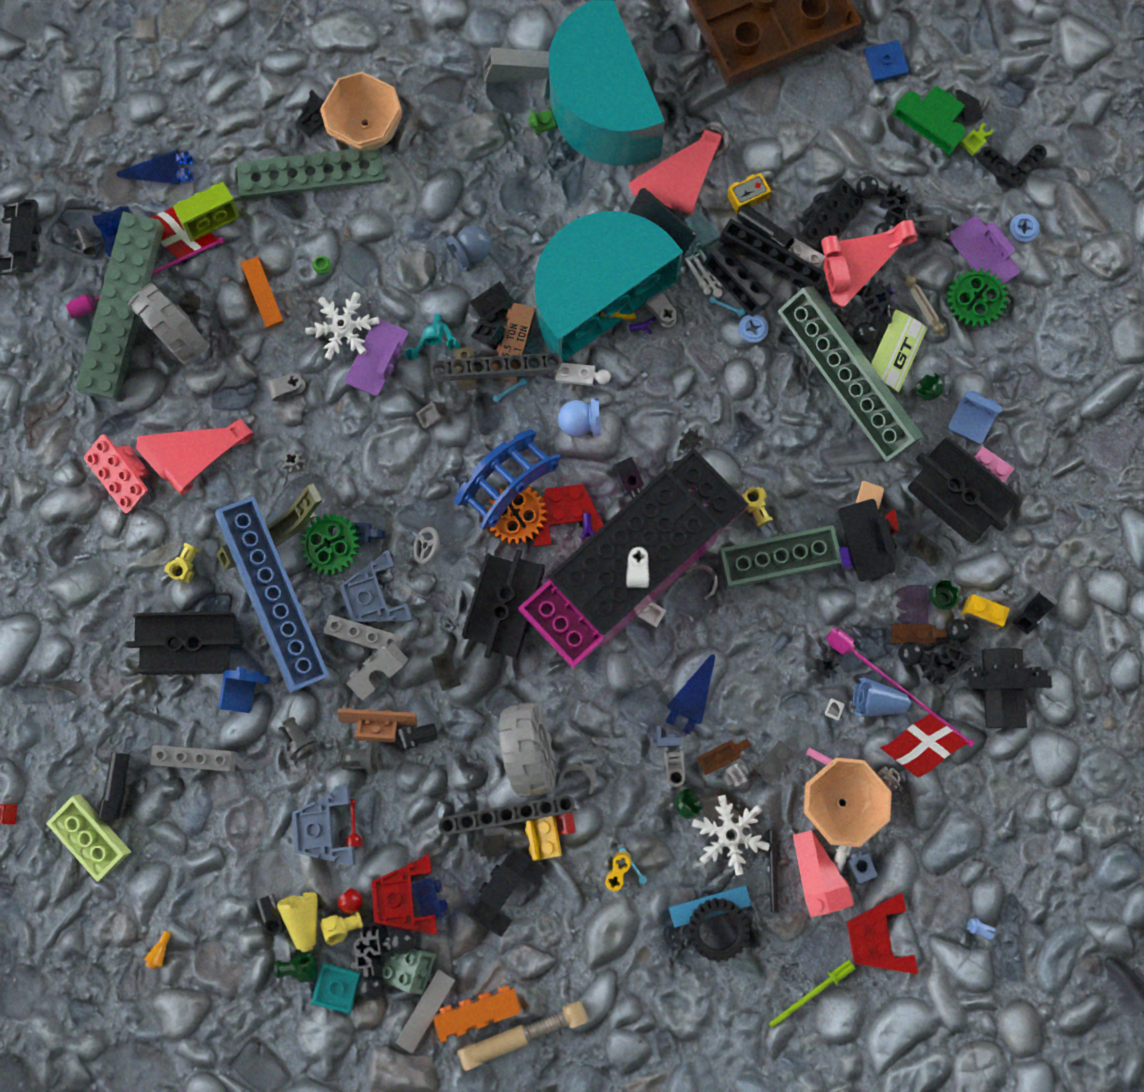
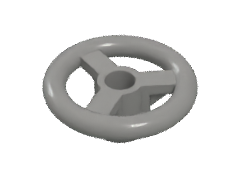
M426 527L419 532L415 539L413 554L415 560L420 564L429 563L440 552L441 544L436 529ZM431 533L433 539H426L425 534ZM420 542L422 543V546H421V548H422L421 554H419V545H420Z

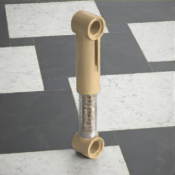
M581 1000L564 1006L562 1008L563 1011L558 1012V1015H551L550 1018H544L543 1021L541 1019L540 1022H534L533 1025L532 1023L530 1026L527 1025V1027L519 1025L480 1042L458 1049L457 1052L464 1071L529 1045V1040L532 1041V1038L535 1040V1037H542V1034L545 1036L546 1033H552V1030L556 1031V1029L559 1030V1028L562 1029L567 1026L574 1028L586 1023L588 1018Z

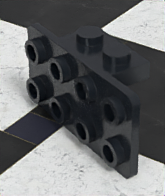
M838 179L831 191L816 194L812 204L803 212V217L800 219V222L805 226L801 232L802 237L822 255H824L821 240L828 236H837L839 239L864 203L863 199L845 179Z
M646 188L639 190L628 213L641 216L661 227L683 251V258L696 237L695 232Z
M868 499L839 508V517L858 580L863 582L894 572L895 566L892 555L896 554V542L890 535V522L885 516H880L875 499Z

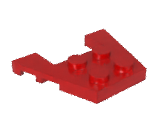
M584 484L545 489L543 503L547 507L542 510L548 512L547 515L543 516L547 519V522L541 523L544 529H538L540 535L535 536L534 547L551 546L549 527L583 522L584 513L591 514V526L594 533L603 526Z
M425 855L397 871L372 881L374 921L376 924L438 935L435 915L415 918L412 877L432 874L430 855Z
M898 893L870 910L846 921L853 963L918 974L915 955L893 956L886 915L906 912L903 893Z

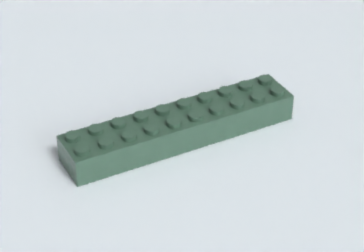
M127 212L122 213L76 385V390L83 395L119 402L140 323L139 316L129 307L128 302L140 289L151 281L164 231V226L158 219Z
M814 286L803 287L777 311L886 462L897 458L924 437Z

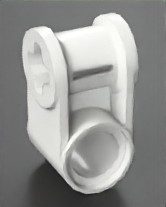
M636 547L631 550L628 557L627 587L648 588V554L645 549ZM636 553H639V556L643 557V559H641L640 562H636V559L633 558L635 557Z

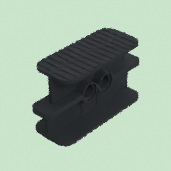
M945 437L929 456L923 452L917 456L916 461L924 469L907 486L909 492L960 534L961 537L966 539V541L975 543L990 525L999 531H1003L1008 526L1003 518L1020 501L1019 495L955 441ZM950 482L956 483L958 489H953L950 486ZM965 494L972 497V502H968L965 499Z
M519 549L516 550L513 561L487 553L462 630V638L487 645L484 657L490 659L492 651L515 659L519 658L529 621L519 612L518 608L540 588L541 581L543 580L545 565L521 559L522 550ZM505 590L511 592V597L508 599L501 598V593ZM504 609L506 611L505 616L502 618L496 617V610Z
M230 611L133 614L135 618L134 641L125 642V647L139 648V669H137V673L147 676L224 674V670H230V646H243L242 639H235L236 615ZM174 639H178L179 646L175 649H171V641ZM193 639H199V645L196 648L190 647V642Z

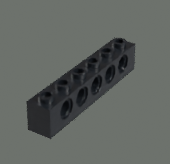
M730 218L721 232L720 243L801 289L814 286L818 291L826 277L825 271Z

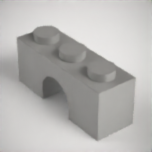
M393 642L387 647L385 644L376 651L377 655L374 658L372 656L368 657L362 663L364 666L361 669L357 667L349 674L351 678L346 684L361 700H364L376 690L382 682L376 676L375 670L384 672L390 678L407 662L408 658Z

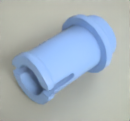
M971 918L969 920L967 929L970 930V933H977L989 940L994 937V934L991 933L995 932L994 927L979 922L978 918Z

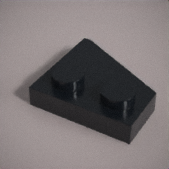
M310 90L309 99L306 104L304 103L302 113L296 121L297 127L308 138L325 125L320 111L324 101L313 90Z

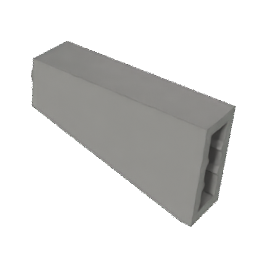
M490 48L483 65L484 83L549 78V52Z

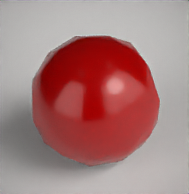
M350 888L337 899V904L341 911L352 914L361 908L363 898L359 891Z

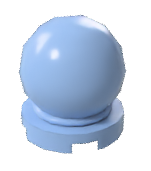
M599 398L591 399L589 405L580 400L566 402L560 408L557 419L561 430L572 437L584 436L589 431L593 432V436H601Z

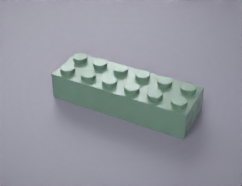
M834 525L720 548L718 552L726 590L839 567L842 564Z

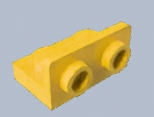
M555 816L526 821L525 832L527 837H529V854L533 861L562 856Z

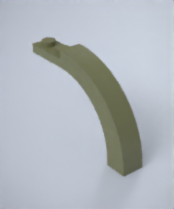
M314 483L305 487L294 504L283 515L267 525L275 547L302 530L316 516L314 511L322 502V498ZM228 545L222 546L216 555L226 571L236 567Z

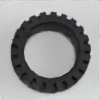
M713 898L711 901L708 899L704 904H699L697 910L694 909L688 924L689 937L694 948L701 956L706 957L710 961L721 962V960H724L726 962L729 961V958L732 957L734 959L737 957L736 954L743 952L742 949L743 947L746 948L747 940H749L750 928L745 914L737 905L730 900ZM713 911L728 912L735 917L738 923L736 939L730 946L724 949L708 947L700 938L699 927L701 921L707 914Z

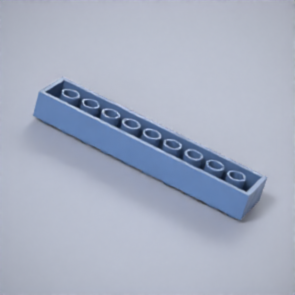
M253 496L217 509L215 516L289 693L329 677V673L255 497Z

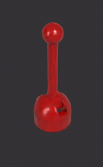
M351 799V804H349L351 807L352 834L347 837L346 847H362V839L356 834L355 799Z

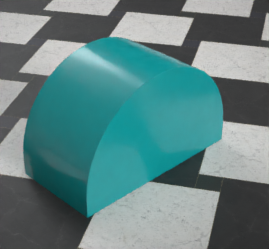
M591 0L574 10L562 22L551 43L548 59L550 105L557 129L567 143L577 152L600 163L627 166L661 157L665 121L614 0Z
M604 211L585 215L570 222L551 238L537 263L534 280L537 321L543 341L551 353H557L561 356L562 363L623 320V318L608 316L617 313L619 310V314L630 315L645 305L644 302L657 292L665 291L678 281L683 251L669 234L652 221L641 216L619 211ZM601 311H603V313H604L607 317H602V316H600V315H601Z

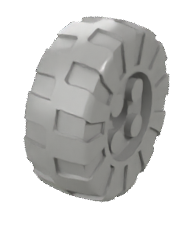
M153 283L144 286L129 300V307L185 366L194 363L210 347L190 321L188 315L168 297H165Z
M522 703L505 708L501 711L499 721L500 745L505 770L513 791L519 797H533L551 792L554 789L556 780L555 758L551 747V735L547 729L545 716L541 713V708L535 703Z

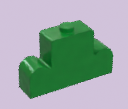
M934 86L923 101H921L918 93L907 92L897 103L892 113L894 117L950 156L959 146L965 135V127L960 123H954L960 116L964 104L939 86Z

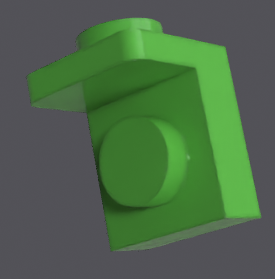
M530 110L528 123L530 129H534L535 134L556 129L551 110L536 114L534 110Z

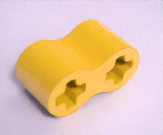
M619 851L614 856L613 869L608 872L605 880V885L610 891H618L623 886L624 873L629 870L632 861L630 854L626 851ZM625 858L623 866L619 865V860ZM614 876L618 878V882L615 884L612 883Z

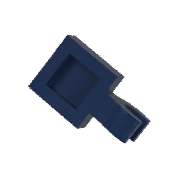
M351 522L355 524L353 530H359V533L355 535L361 538L358 541L359 543H371V537L385 539L386 531L372 529V524Z

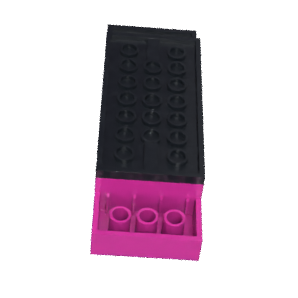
M693 448L670 470L667 468L663 470L548 575V581L518 608L519 612L574 670L597 647L601 646L603 648L704 555L715 544L718 535L747 509L749 504ZM636 547L645 549L648 554V588L627 587L628 557L631 550ZM636 553L635 557H633L636 559V562H640L643 557L639 556V553Z

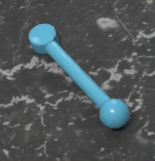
M714 296L709 298L710 303H716L730 309L740 317L745 314V310L742 308H734L716 300Z
M521 378L519 383L509 388L505 392L501 393L500 395H495L493 397V400L495 402H499L500 398L504 397L520 386H525L527 384V380L525 378Z
M620 848L619 851H626V849ZM631 861V867L638 875L639 882L645 884L647 877L642 875Z

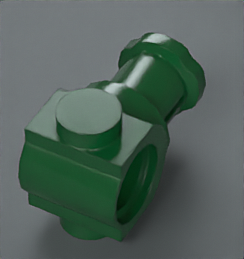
M304 952L295 956L291 961L283 962L282 960H277L275 963L276 978L292 976L301 983L312 982L318 975L316 955L313 952Z

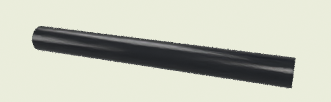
M768 830V840L770 843L771 912L777 913L779 912L776 830Z

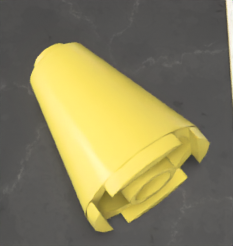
M305 892L303 896L298 897L295 894L278 901L277 904L279 913L295 947L301 950V952L310 951L317 944L318 897L315 892Z

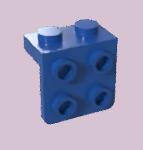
M236 667L235 671L224 670L218 704L219 709L250 713L256 683L269 684L270 676L262 675L263 671L251 670V673H247L248 669Z

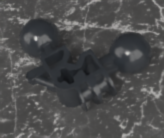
M867 175L858 180L856 184L857 194L863 199L875 197L881 200L878 207L882 209L889 208L883 218L886 221L874 228L873 235L887 232L897 226L898 223L909 220L908 206L911 203V198L907 194L908 189L903 192L901 191V185L895 188L892 186L893 181H891L887 190L879 187L876 178Z
M872 277L867 287L863 286L856 294L861 297L863 303L868 305L866 321L858 324L853 332L855 341L860 345H869L875 341L877 337L875 326L878 321H883L887 324L892 323L890 315L892 299L889 294L891 284L884 287L883 280L875 283V277ZM884 297H885V298H886V301H882V302L880 303L879 300H880V299L883 300Z
M954 619L947 627V634L950 638L949 645L942 647L941 653H924L919 644L909 641L902 644L899 648V659L907 666H915L918 663L925 665L922 677L926 678L930 675V680L933 682L938 678L939 683L942 685L947 676L955 675L964 662L971 660V655L964 653V651L960 650L962 643L971 637L972 628L966 620ZM945 664H948V667L950 668L949 671H947V668L944 666Z
M383 924L379 926L372 925L370 928L367 926L362 927L360 938L354 943L355 958L350 963V968H363L364 977L359 982L358 990L360 996L365 1000H377L384 991L383 980L375 972V966L382 964L379 955L390 952V949L396 954L405 955L415 946V937L410 930L400 928L394 931L391 937H388L387 928ZM378 944L371 947H366L367 945Z

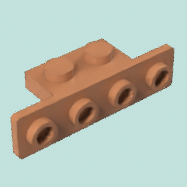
M338 709L339 722L357 723L355 738L359 741L395 743L398 726H417L416 713L409 711Z

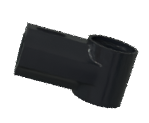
M435 723L397 730L401 750L438 740Z
M272 894L257 900L264 921L265 932L271 936L281 935L285 931L286 925L277 908L275 895ZM273 921L279 923V929L276 932L271 929Z

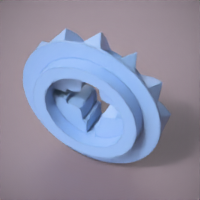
M1029 214L1015 216L1009 225L1010 234L1014 236V240L1018 239L1021 243L1024 241L1030 242L1036 238L1040 229L1038 221ZM1025 223V228L1028 230L1023 234L1021 227Z
M757 314L753 317L746 315L741 319L738 326L739 334L743 340L750 343H759L765 339L768 333L766 320ZM750 324L758 328L756 329V335L753 331H748Z

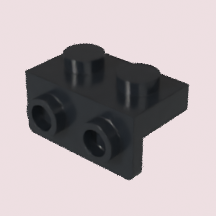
M501 281L469 301L481 321H490L497 316V311L500 309L505 311L511 307V302L514 301V298L510 297Z

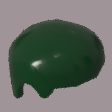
M934 373L935 376L925 375L915 387V393L920 398L931 401L942 394L945 388V380L937 373Z
M941 579L934 583L930 589V600L938 609L949 610L959 600L958 588L952 584V580Z
M685 787L675 796V808L679 815L685 819H695L701 814L700 811L703 809L702 802L692 789Z

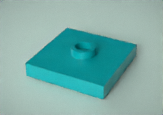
M322 963L311 1004L351 1014L362 972Z

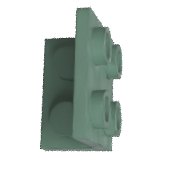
M413 948L408 954L400 955L390 949V952L387 953L380 978L383 982L408 993L424 994L436 954Z

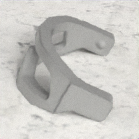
M706 123L704 127L697 131V134L701 135L704 130H708L722 135L724 140L723 147L715 153V157L718 158L727 149L728 132L720 123Z
M703 564L694 565L685 571L687 575L693 570H704L713 578V590L703 598L706 601L715 594L718 578L711 567Z
M576 761L567 765L562 770L558 781L561 782L564 779L563 776L570 770L583 771L590 778L591 788L588 794L592 795L596 784L595 772L589 764H584L582 761Z

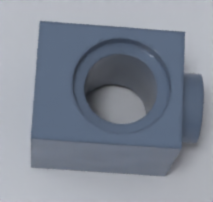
M858 851L850 854L851 858L846 860L855 883L860 884L878 876L868 853ZM862 860L865 863V869L859 872L856 865Z

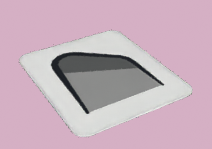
M831 698L825 715L839 720L845 704Z

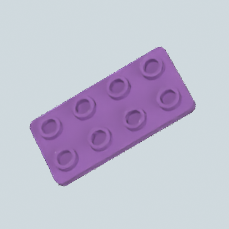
M974 216L953 230L951 237H948L972 269L975 268L976 272H979L980 268H983V273L990 270L991 276L997 273L995 279H1003L1000 285H1004L1020 273L1019 267L1011 259L1012 254L1015 252L1013 243L1007 240L1002 234L1001 228L995 225L993 221L985 226L977 216Z
M379 319L380 324L371 325V330H369L364 340L365 343L362 344L367 353L361 356L358 352L345 379L347 385L373 396L380 395L388 376L393 372L396 359L400 357L402 347L408 337L407 330Z

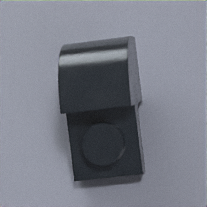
M1041 589L1025 603L1012 623L1028 635L1039 625L1044 615L1057 604L1058 600L1044 589Z

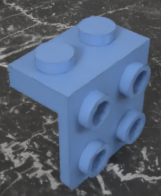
M968 390L962 396L948 425V430L976 444H982L994 419L1000 414L1003 407L992 399L987 400L981 397V394L976 391Z

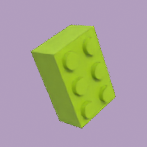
M224 182L214 184L211 188L198 192L186 200H181L173 206L179 222L190 241H194L240 218L234 199Z

